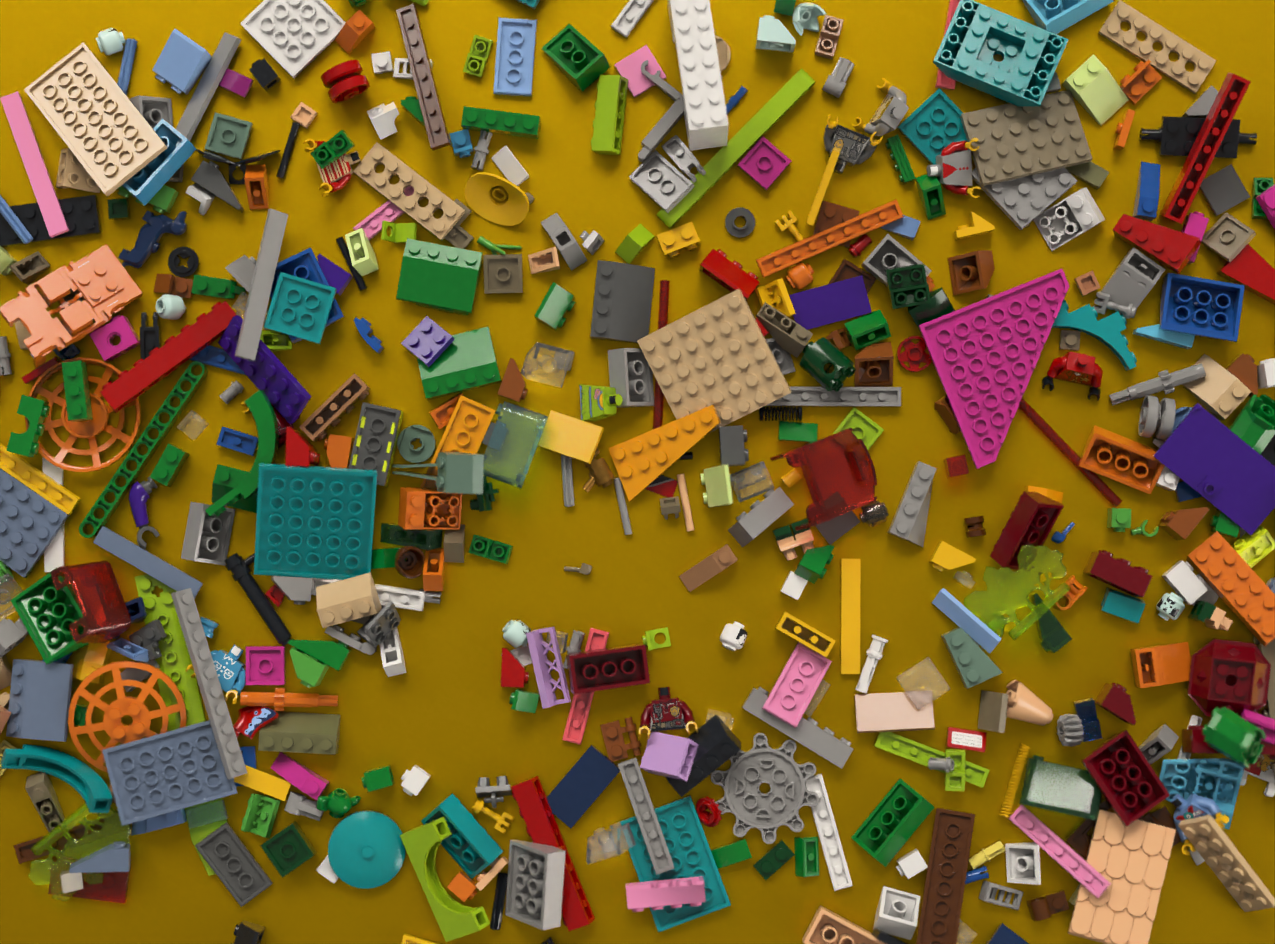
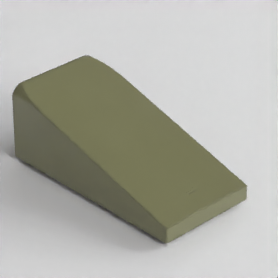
M1092 162L1066 167L1069 173L1096 190L1100 188L1109 174L1107 170Z

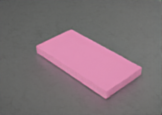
M798 642L762 709L796 728L832 661Z

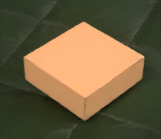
M301 102L291 115V119L307 129L318 113Z

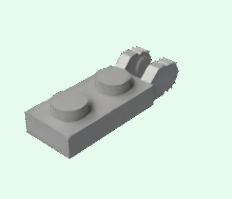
M677 135L661 146L693 183L697 180L689 170L694 166L700 174H706L697 158Z
M337 624L327 627L324 632L365 654L367 653V655L377 652V647L375 648L368 642L360 641L361 637L354 633L348 635L343 632L344 628Z

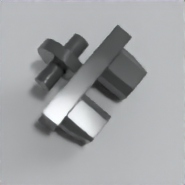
M498 776L497 786H490V780L487 777L479 778L478 787H475L477 798L486 797L484 798V803H492V808H497V802H504V796L512 795L507 776Z

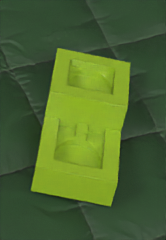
M945 749V759L950 757L954 760L953 771L945 772V791H965V749Z

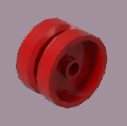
M358 60L340 63L321 75L324 86L330 88L328 95L332 103H339L354 98L370 87L366 76L360 75L363 69Z

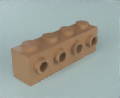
M354 373L299 426L300 429L312 441H322L328 435L326 432L331 427L335 428L342 421L340 418L345 413L348 415L355 409L354 404L358 400L363 401L369 395L368 391L370 388Z

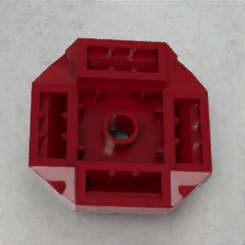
M1213 639L1191 655L1187 694L1205 716L1212 717V712L1216 707L1219 709L1225 707L1240 717L1244 709L1256 713L1267 704L1271 664L1254 643ZM1228 675H1234V684L1227 685L1225 678Z

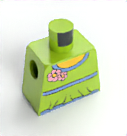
M581 384V420L598 421L616 415V406L622 404V396L616 394L614 387Z

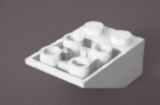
M1085 187L1042 212L1034 219V222L1051 251L1106 219L1089 190Z

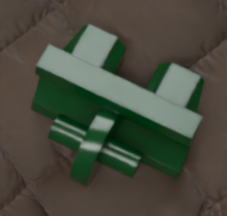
M483 476V494H476L477 499L470 500L471 510H479V512L492 510L491 502L495 501L494 494L499 493V489H493L492 482L487 483L486 476Z

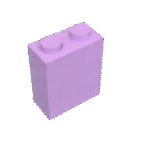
M651 732L644 756L641 759L640 768L651 774L687 781L699 744L688 738Z

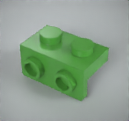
M252 793L248 800L246 814L242 820L241 831L270 838L281 801L264 794Z

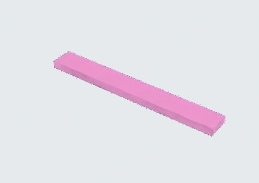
M17 91L1 97L3 108L49 236L52 238L69 231L21 95Z

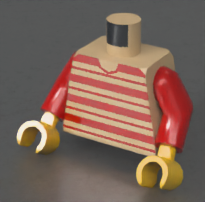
M307 139L303 143H308L310 148H305L304 151L310 152L313 149L315 150L323 142L327 141ZM358 151L349 154L345 153L323 169L316 162L323 180L318 190L321 188L326 190L322 194L323 197H326L330 192L341 190L347 185L351 175L354 174L351 165L361 161Z

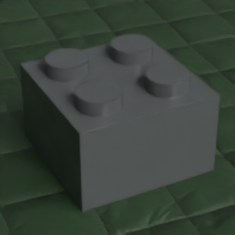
M743 425L719 427L721 465L728 464V467L744 466L745 461L749 460L748 449H744V442H747V430H743Z

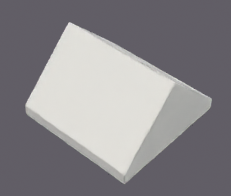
M1035 842L1005 844L1007 883L1040 885L1039 845Z

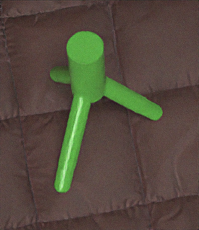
M482 236L477 241V243L491 250L493 255H498L496 252L505 255L506 252L501 249H522L521 246L494 244Z

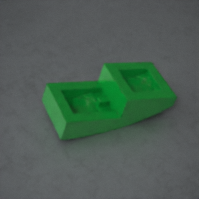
M746 839L711 850L718 869L752 858Z

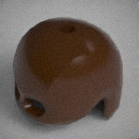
M414 546L400 548L395 556L397 572L408 579L419 577L423 572L422 566L425 561L423 551Z

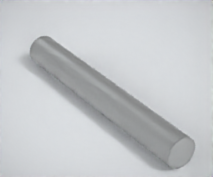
M615 478L613 481L624 533L629 535L632 534L623 486L620 478Z

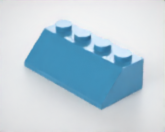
M163 118L153 130L168 148L122 185L144 205L153 198L196 150L194 145Z

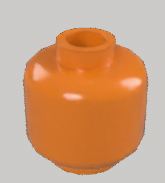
M799 262L787 269L785 279L792 289L802 290L813 282L812 274L814 270L808 263L805 265L803 262Z

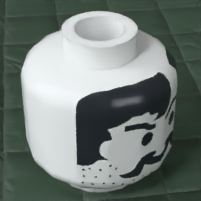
M736 621L733 624H726L719 638L722 646L731 651L741 649L748 636L747 631L744 630L745 626Z

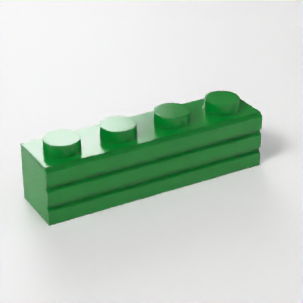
M899 135L887 138L885 145L891 152L890 158L895 162L894 168L899 172L900 182H903L904 185L914 181L916 177Z

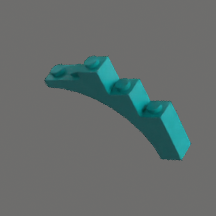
M1063 299L1052 328L1081 331L1094 337L1115 354L1126 371L1136 367L1137 359L1134 353L1130 352L1127 347V338L1124 334L1121 335L1120 333L1127 329L1125 326L1127 321L1123 314L1120 315L1118 311L1097 321L1096 317H1098V314L1090 304L1068 313V304Z

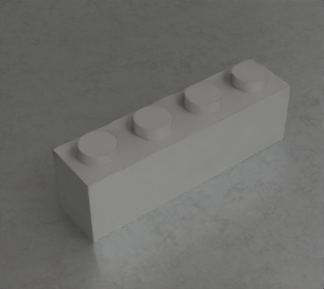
M920 461L916 462L887 533L923 547L933 477L937 468Z

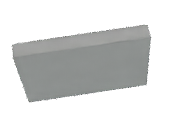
M656 150L629 176L631 181L667 213L695 187L689 179Z

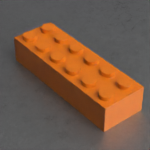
M1216 531L1187 555L1186 560L1261 644L1266 647L1275 639V594L1221 534Z

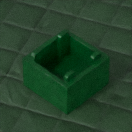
M296 821L261 845L282 878L317 853Z

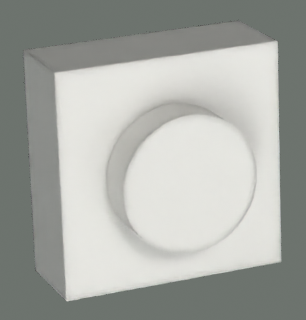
M390 51L371 54L374 74L393 72Z

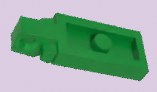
M194 274L191 293L230 300L234 299L235 295L245 296L246 289L237 286V282L233 280Z

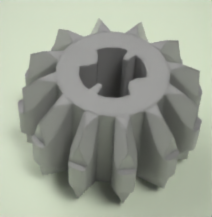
M1064 714L1057 720V734L1063 746L1072 747L1080 745L1083 741L1084 726H1082V720L1079 719L1078 715Z

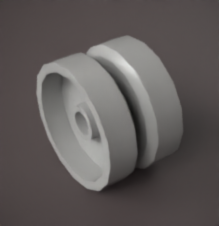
M1145 396L1138 423L1140 437L1150 438L1155 434L1156 439L1167 440L1172 433L1175 420L1176 404L1174 399L1163 398L1159 403L1157 396Z

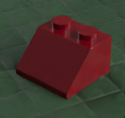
M1106 683L1094 703L1125 723L1135 725L1136 719L1130 695L1126 693L1127 689L1118 683Z

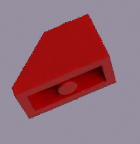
M502 648L501 687L524 688L525 683H529V672H525V666L508 648Z

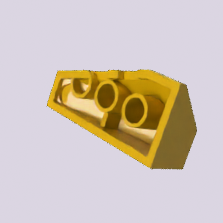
M101 605L94 615V619L103 634L88 645L74 651L69 657L68 664H74L73 678L84 680L93 671L107 665L109 662L111 649L107 648V645L113 642L114 639L112 638ZM106 672L91 682L96 684L104 683Z

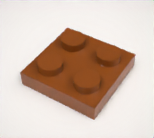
M822 201L813 235L858 216L859 211ZM851 240L838 246L849 248Z

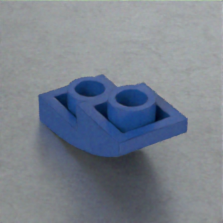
M356 317L354 322L359 333L380 354L384 349L380 345L382 341L374 335L371 338L369 337L373 332L370 328L371 323L363 317L361 320Z

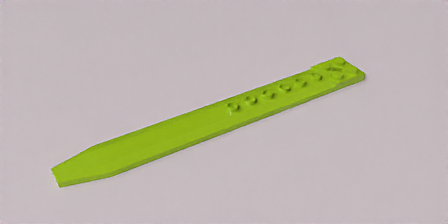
M148 574L136 576L138 596L143 599L147 615L144 620L145 625L159 619L167 637L158 642L162 656L156 659V662L160 666L159 669L174 681L182 693L187 713L186 727L205 722L206 718L196 676L191 678V675L194 673L192 669L185 672L188 665L192 664L171 596V593L177 591ZM156 586H158L159 589H163V592L160 593V597H157V595L153 593V590H155ZM158 678L160 696L164 700L166 707L178 704L172 690L163 680ZM180 711L168 714V732L180 729ZM223 798L185 808L190 837L194 847L225 822H228ZM195 847L208 875H215L216 873Z

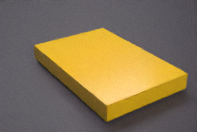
M551 410L537 446L591 464L604 428Z

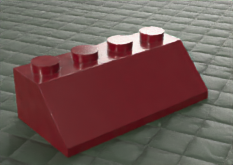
M1024 491L1006 526L1003 528L1002 534L994 545L990 557L1004 569L1030 570L1064 505L1040 493Z

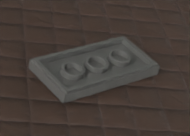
M225 822L195 845L241 907L273 884L228 822Z

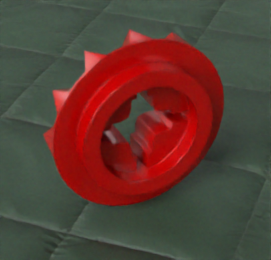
M708 796L697 801L696 811L700 821L705 826L714 827L722 819L720 816L722 811L718 809L719 804H715V800L710 799Z

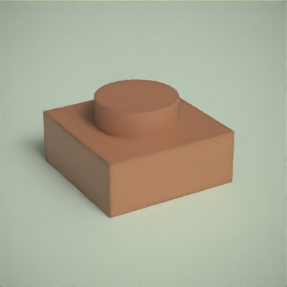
M1093 270L1074 279L1082 296L1101 288Z

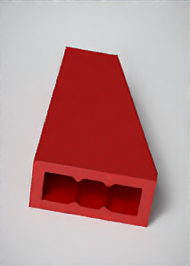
M1247 244L1217 274L1234 284L1245 285V290L1275 305V269Z

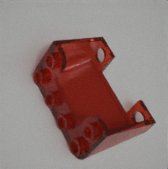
M103 560L61 566L50 572L56 590H60L70 583L72 584L83 617L69 625L75 643H106L129 629L131 618L112 566L108 561ZM58 576L65 577L64 581L60 582ZM80 624L84 627L82 635H79L77 632Z

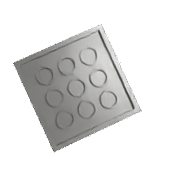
M976 168L972 171V179L1020 231L1077 182L1066 168H1061L982 187Z

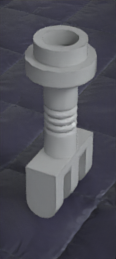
M1097 292L1096 297L1101 299H1095L1094 301L1096 305H1100L1093 306L1096 312L1105 314L1107 309L1126 314L1125 318L1127 319L1135 317L1137 307H1134V304L1130 303L1128 307L1109 301L1110 294Z

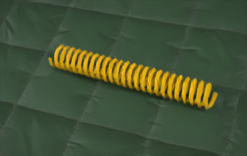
M1020 743L1022 746H1019L1021 749H1018L1020 752H1017L1020 755H1017L1019 758H1016L1018 761H1015L1017 764H1014L1017 767H1013L1011 781H1009L1010 784H1008L1009 787L1006 790L1008 793H1005L1007 796H1004L1006 799H1003L1005 802H1002L1005 805H1001L1004 808H1001L1003 811H1000L1002 814H999V816L1006 819L1010 817L1009 814H1011L1010 811L1013 808L1011 805H1014L1012 802H1015L1013 799H1016L1014 796H1016L1024 770L1023 767H1025L1024 764H1026L1025 761L1028 758L1026 755H1029L1027 752H1030L1028 749H1031L1023 743Z

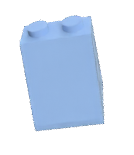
M174 28L152 70L157 74L155 78L164 84L167 81L172 85L170 87L178 94L183 92L187 95L207 68L212 56L206 49Z

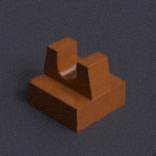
M845 328L835 330L826 337L828 340H834L835 346L839 350L852 345Z

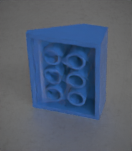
M311 247L277 263L270 297L272 300L280 272L329 286ZM335 297L326 327L344 317ZM289 335L294 344L303 340Z
M1168 273L1163 278L1160 329L1237 342L1245 285Z

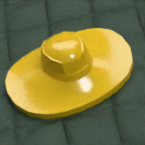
M486 172L475 173L466 182L464 188L465 200L469 207L481 217L503 226L517 225L526 218L529 211L528 197L523 190L512 182Z

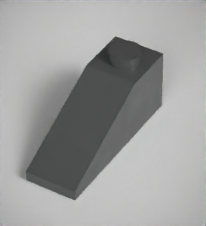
M203 160L191 180L243 213V206L223 173L218 170L220 166L212 161L207 163Z

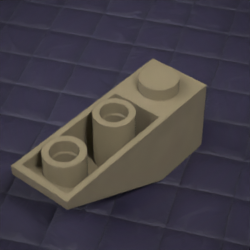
M766 302L756 315L779 346L796 358H798L813 333Z
M38 772L27 776L25 789L49 834L67 828L66 819L47 773Z

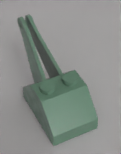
M440 452L438 453L436 463L392 464L393 468L437 466L438 476L409 471H392V474L435 480L437 492L483 494L484 455Z

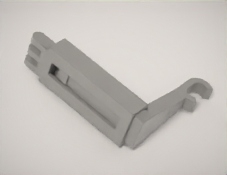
M648 60L644 61L641 65L642 74L675 103L641 142L643 148L638 153V160L640 162H644L684 116L683 95L659 77L660 71H657L655 75L647 72L645 67L648 66Z

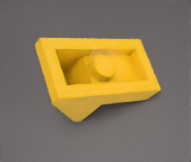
M970 212L971 227H969V224L959 226L958 230L954 232L955 240L991 233L995 230V227L974 212Z

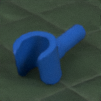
M1071 522L1062 533L1055 531L1051 540L1057 544L1063 542L1067 533L1075 526V523Z

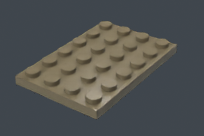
M1070 90L1045 95L1040 106L1019 107L1007 103L963 113L960 116L967 141L970 142L972 138L979 139L977 142H972V146H980L977 151H971L982 187L1091 162L1093 159Z

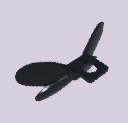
M196 149L199 153L206 155L202 156L206 159L229 165L230 184H245L244 177L248 163L263 160L280 152V150L269 151L239 162H233L213 152ZM236 166H240V170L244 174L241 180H236L233 177Z

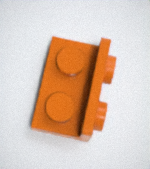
M1149 59L1145 63L1141 61L1134 68L1136 72L1132 76L1127 74L1120 81L1122 84L1120 88L1133 105L1162 79L1150 65L1151 61Z

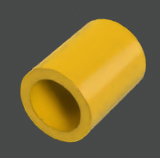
M795 468L781 477V480L788 489L802 479V476Z

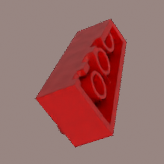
M1126 214L1122 215L1113 228L1115 236L1176 274L1181 273L1201 244L1199 237Z

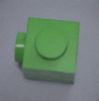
M1108 508L1107 528H1113V532H1125V528H1131V509Z

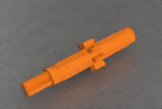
M275 688V692H241L240 705L272 706L274 711H284V707H338V695L285 692V688Z

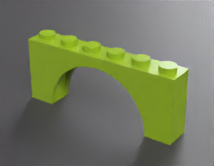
M441 817L401 834L400 838L445 941L449 942L480 931L490 925L483 906L468 907L460 904L446 892L439 880L436 870V853L441 842L451 835L445 818Z

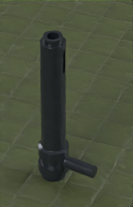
M238 553L233 554L224 561L226 563L225 567L228 571L232 572L233 579L238 581L278 643L285 646L289 640H292V635L251 575V570L248 567L254 563L255 553L246 559H243Z

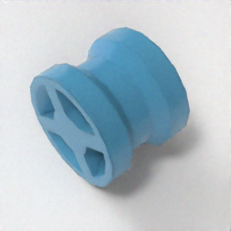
M200 617L205 636L213 638V631L219 624L208 618Z

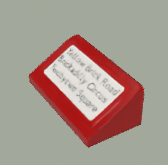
M948 727L945 746L985 752L987 733Z

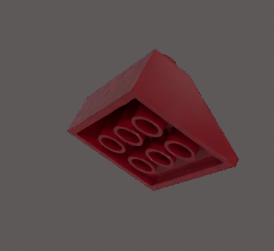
M1127 730L1115 734L1082 760V763L1125 827L1170 796Z

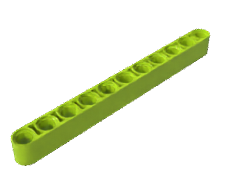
M800 69L727 142V146H723L703 166L706 174L702 175L698 172L695 175L697 180L693 183L695 187L669 213L661 209L657 216L669 228H672L816 81L803 69Z

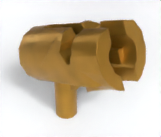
M598 447L591 464L584 463L585 468H588L590 471V479L582 487L587 492L591 490L595 483L598 487L602 485L605 488L613 483L612 479L615 478L604 458L595 460L596 456L600 454Z

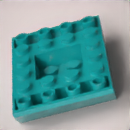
M960 0L933 63L948 78L1019 107L1040 106L1069 39L974 0ZM999 54L1003 57V60L1000 62L995 61L993 55Z

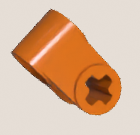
M1071 575L1052 598V606L1056 610H1068L1085 593L1088 587L1081 585L1075 579V576ZM1061 596L1066 599L1064 607L1058 604V599Z

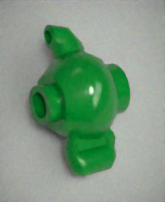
M337 788L327 796L318 797L316 808L323 811L329 810L330 816L334 818H342L353 806L359 804L361 797H350L345 789Z

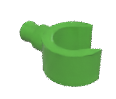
M1145 520L1140 524V527L1131 529L1132 536L1142 534L1146 537H1152L1158 533L1159 526H1156L1153 532L1148 534L1144 529L1148 520Z

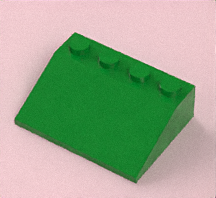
M407 238L396 299L472 313L483 263V253Z
M489 326L451 335L455 340L430 367L417 358L427 400L502 382Z
M55 568L11 599L13 606L46 664H50L88 645L103 634L66 570Z

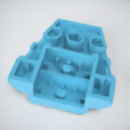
M1227 758L1163 760L1159 779L1170 794L1166 800L1171 802L1176 794H1179L1185 800L1192 794L1213 799L1221 810V815L1229 817V822L1224 824V828L1230 829L1244 767Z

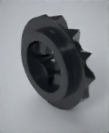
M178 247L169 255V269L178 277L193 275L198 268V256L191 248ZM179 256L184 259L189 258L187 261L189 268L183 265L179 266L181 263Z

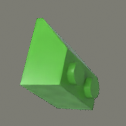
M295 647L291 648L289 652L297 678L301 679L300 683L309 688L319 686L330 666Z

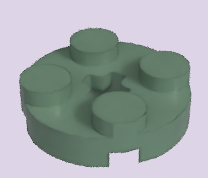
M422 425L407 427L400 433L397 440L399 453L405 460L411 463L426 462L435 452V436L428 428ZM420 439L422 446L418 447L417 450L413 449L414 445L411 442Z

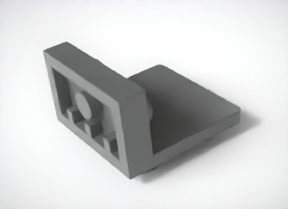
M391 601L386 606H381L382 609L377 614L372 615L357 631L360 637L375 648L386 639L391 630L397 628L401 621L397 609Z

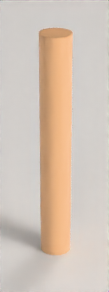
M679 474L677 475L686 529L687 531H693L694 525L685 475Z

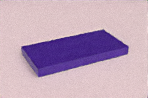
M862 275L789 295L796 313L793 315L794 321L807 330L872 312Z

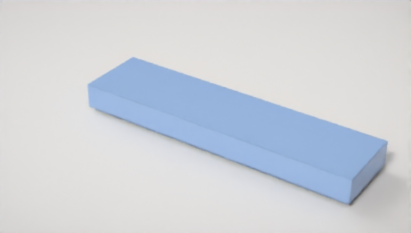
M941 589L932 601L939 610L962 628L989 654L1001 641L1002 638L946 589Z

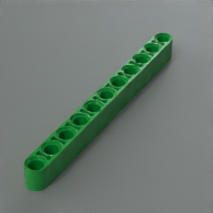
M198 361L189 364L80 524L79 532L83 537L95 538L102 526H105L207 377L208 368L205 364ZM196 366H201V374L195 376L194 368ZM185 382H190L191 389L185 392L183 385ZM178 397L180 399V405L178 407H173L172 401L174 398ZM168 413L170 416L167 423H163L161 420L162 415ZM157 429L159 432L156 439L151 438V431ZM143 445L148 447V452L145 455L140 453V448ZM131 461L137 463V468L134 471H131L129 468ZM121 477L126 479V484L123 487H120L118 484V480ZM113 492L115 494V500L114 502L110 503L107 497L110 493ZM100 508L104 510V517L101 519L97 517V511ZM89 524L94 528L93 533L90 535L86 532V527Z

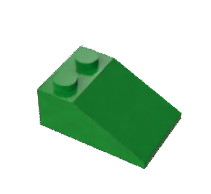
M570 23L541 48L564 75L582 92L598 79L599 75H602L610 68L605 55Z

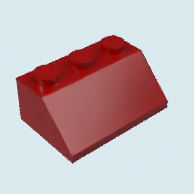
M712 249L700 264L699 270L730 292L740 289L747 302L760 283L757 281L758 277L750 271L746 273L742 270L743 266L737 261L731 262L726 258L727 254L720 249L717 251Z
M286 427L285 466L317 467V465H320V453H317V449L299 430Z

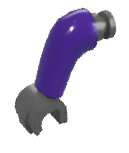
M150 476L146 482L142 481L139 483L136 481L129 491V503L136 527L140 529L137 532L136 540L138 545L146 549L147 542H144L142 539L144 531H150L155 538L160 535L154 527L148 526L149 519L146 503L150 498L149 494L152 492V489L158 488Z

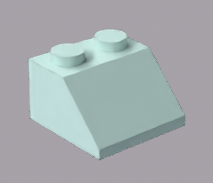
M765 15L763 18L760 17L756 49L794 52L796 40L781 21L770 15Z

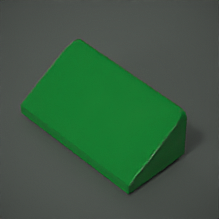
M779 421L778 440L817 443L818 424Z
M795 837L796 876H819L818 837Z

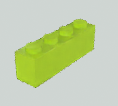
M599 75L597 100L595 101L596 112L595 119L593 120L594 131L591 139V151L598 154L620 155L628 87V79L621 75Z

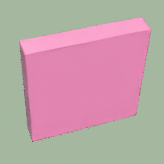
M647 45L614 64L618 73L628 79V89L634 98L655 85L641 72V65L644 61L648 60V66L645 67V70L651 75H655L657 71H660L659 77L663 80L667 78Z

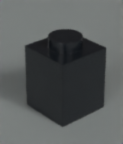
M265 58L255 61L251 65L252 68L249 69L265 91L281 81Z

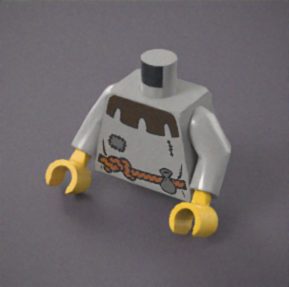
M882 78L884 85H877V87L884 93H888L869 123L865 124L860 117H857L855 119L858 124H852L857 132L865 131L866 133L873 134L876 131L875 136H882L894 131L909 109V106L906 105V94L892 86L888 80Z

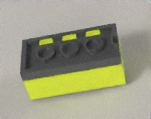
M363 402L348 469L377 470L376 485L388 487L404 414L403 411Z

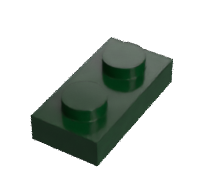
M781 839L753 866L767 880L795 854Z

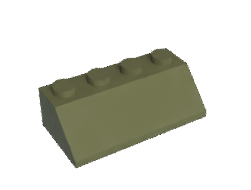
M276 711L279 716L259 730V751L336 755L339 753L341 715Z

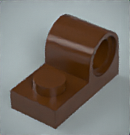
M1064 890L1026 900L1031 919L1034 921L1048 919L1052 914L1069 910Z

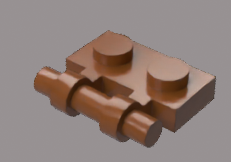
M632 717L625 718L626 726L624 727L620 726L619 720L600 725L608 758L612 762L628 758L627 750L629 749L633 750L634 756L641 755V743L637 739L635 731L637 727L636 724H633ZM628 732L630 743L625 744L622 734Z

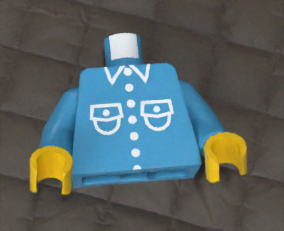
M235 644L229 653L225 650L211 651L221 688L227 692L225 701H227L228 697H233L232 704L237 702V695L240 694L246 684L245 664L238 660L244 650ZM188 665L185 672H187L189 669H192L194 671L193 665ZM195 671L191 675V678H194L196 676Z

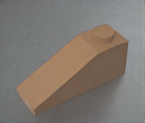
M726 544L679 577L688 591L691 592L738 559L728 544Z

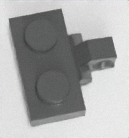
M157 619L128 637L130 642L148 650V658L151 661L162 656L158 642L167 637L160 620Z

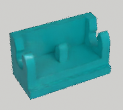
M1107 587L1101 603V610L1139 623L1146 603L1142 599Z

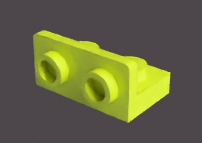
M1259 526L1252 535L1245 533L1231 547L1252 568L1275 549V541L1268 530Z

